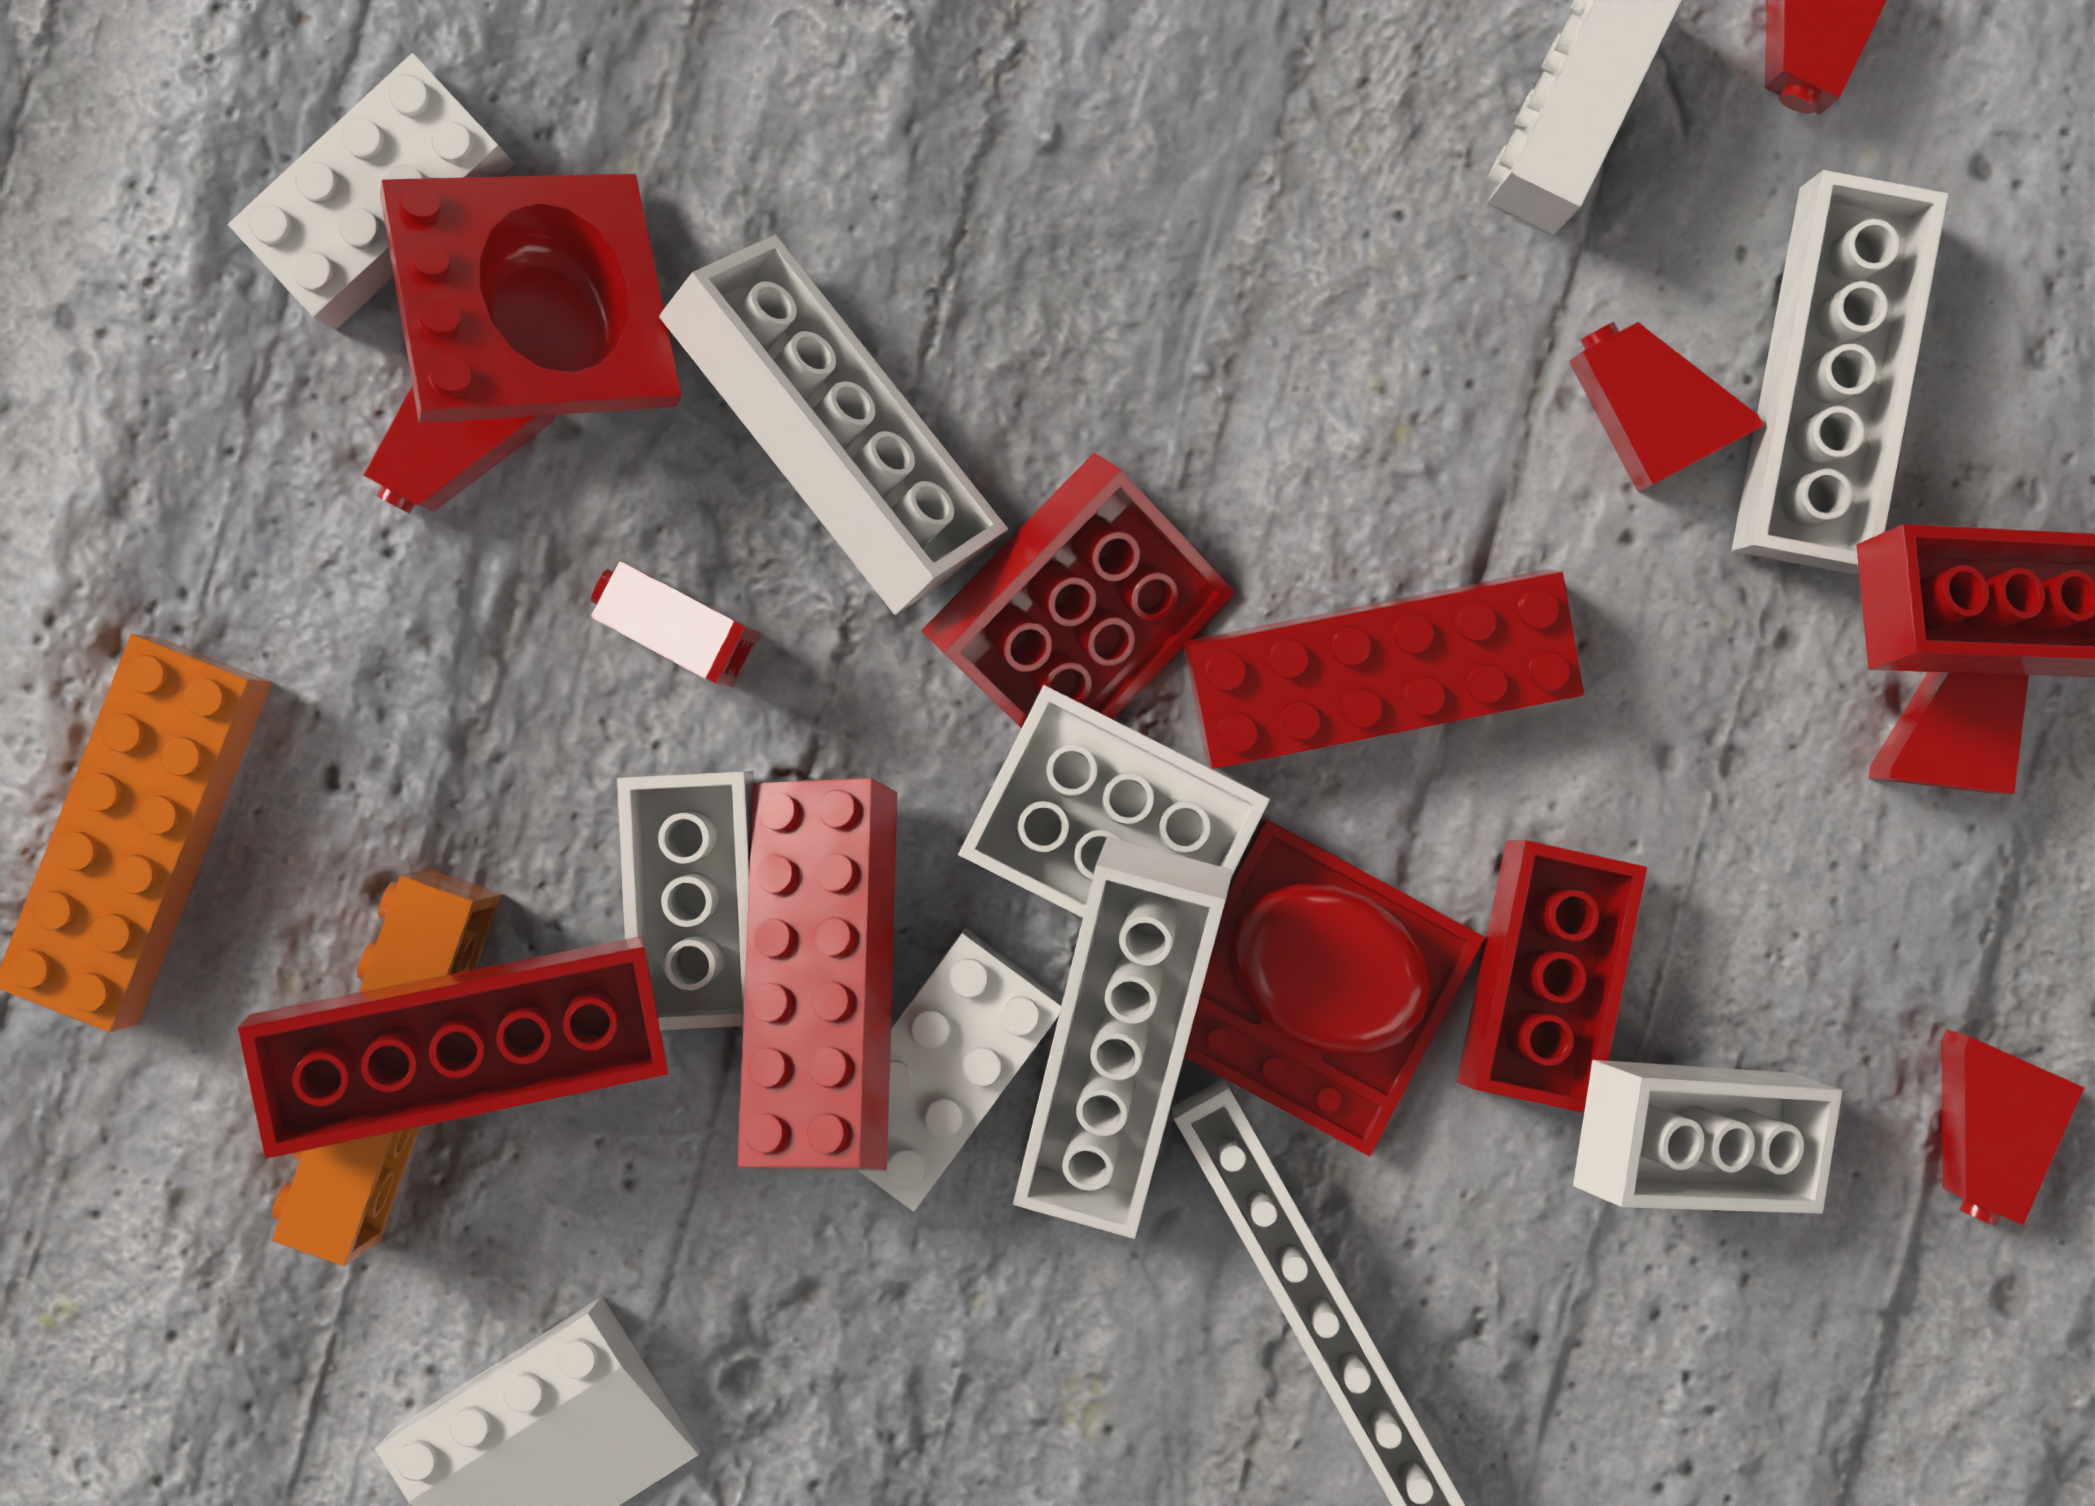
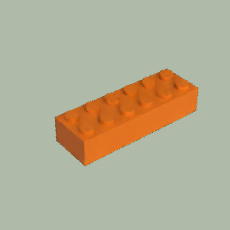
M130 634L0 965V990L109 1033L139 1024L273 683L272 681L160 637Z
M434 869L400 875L398 883L391 882L382 896L378 917L384 919L377 942H370L367 945L359 961L357 978L363 979L359 992L476 969L502 893ZM420 1127L293 1153V1158L300 1161L292 1183L286 1182L275 1200L271 1216L273 1219L278 1220V1224L272 1241L344 1267L381 1241Z

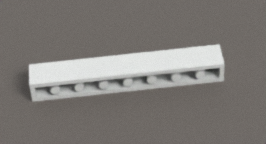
M1222 1078L1171 1107L1170 1109L1177 1126L1391 1505L1465 1506L1225 1079Z

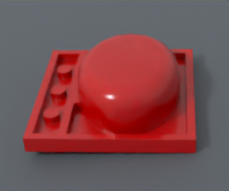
M636 173L381 180L380 198L419 423L674 408L678 406L682 395L668 328L659 318L664 308Z
M1266 819L1263 821L1229 885L1184 1057L1370 1157L1485 936Z

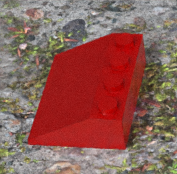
M1093 453L940 610L921 632L1020 728L1023 727L1043 685L1113 719L1184 646L1183 641L1190 640L1235 592L1122 469L1098 454Z

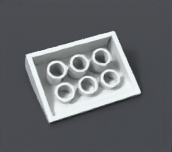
M1043 685L958 855L1083 918L1096 863L1107 836L1233 870V875L1270 799Z
M603 1297L598 1298L395 1427L375 1448L405 1498L412 1506H619L697 1457L701 1452Z

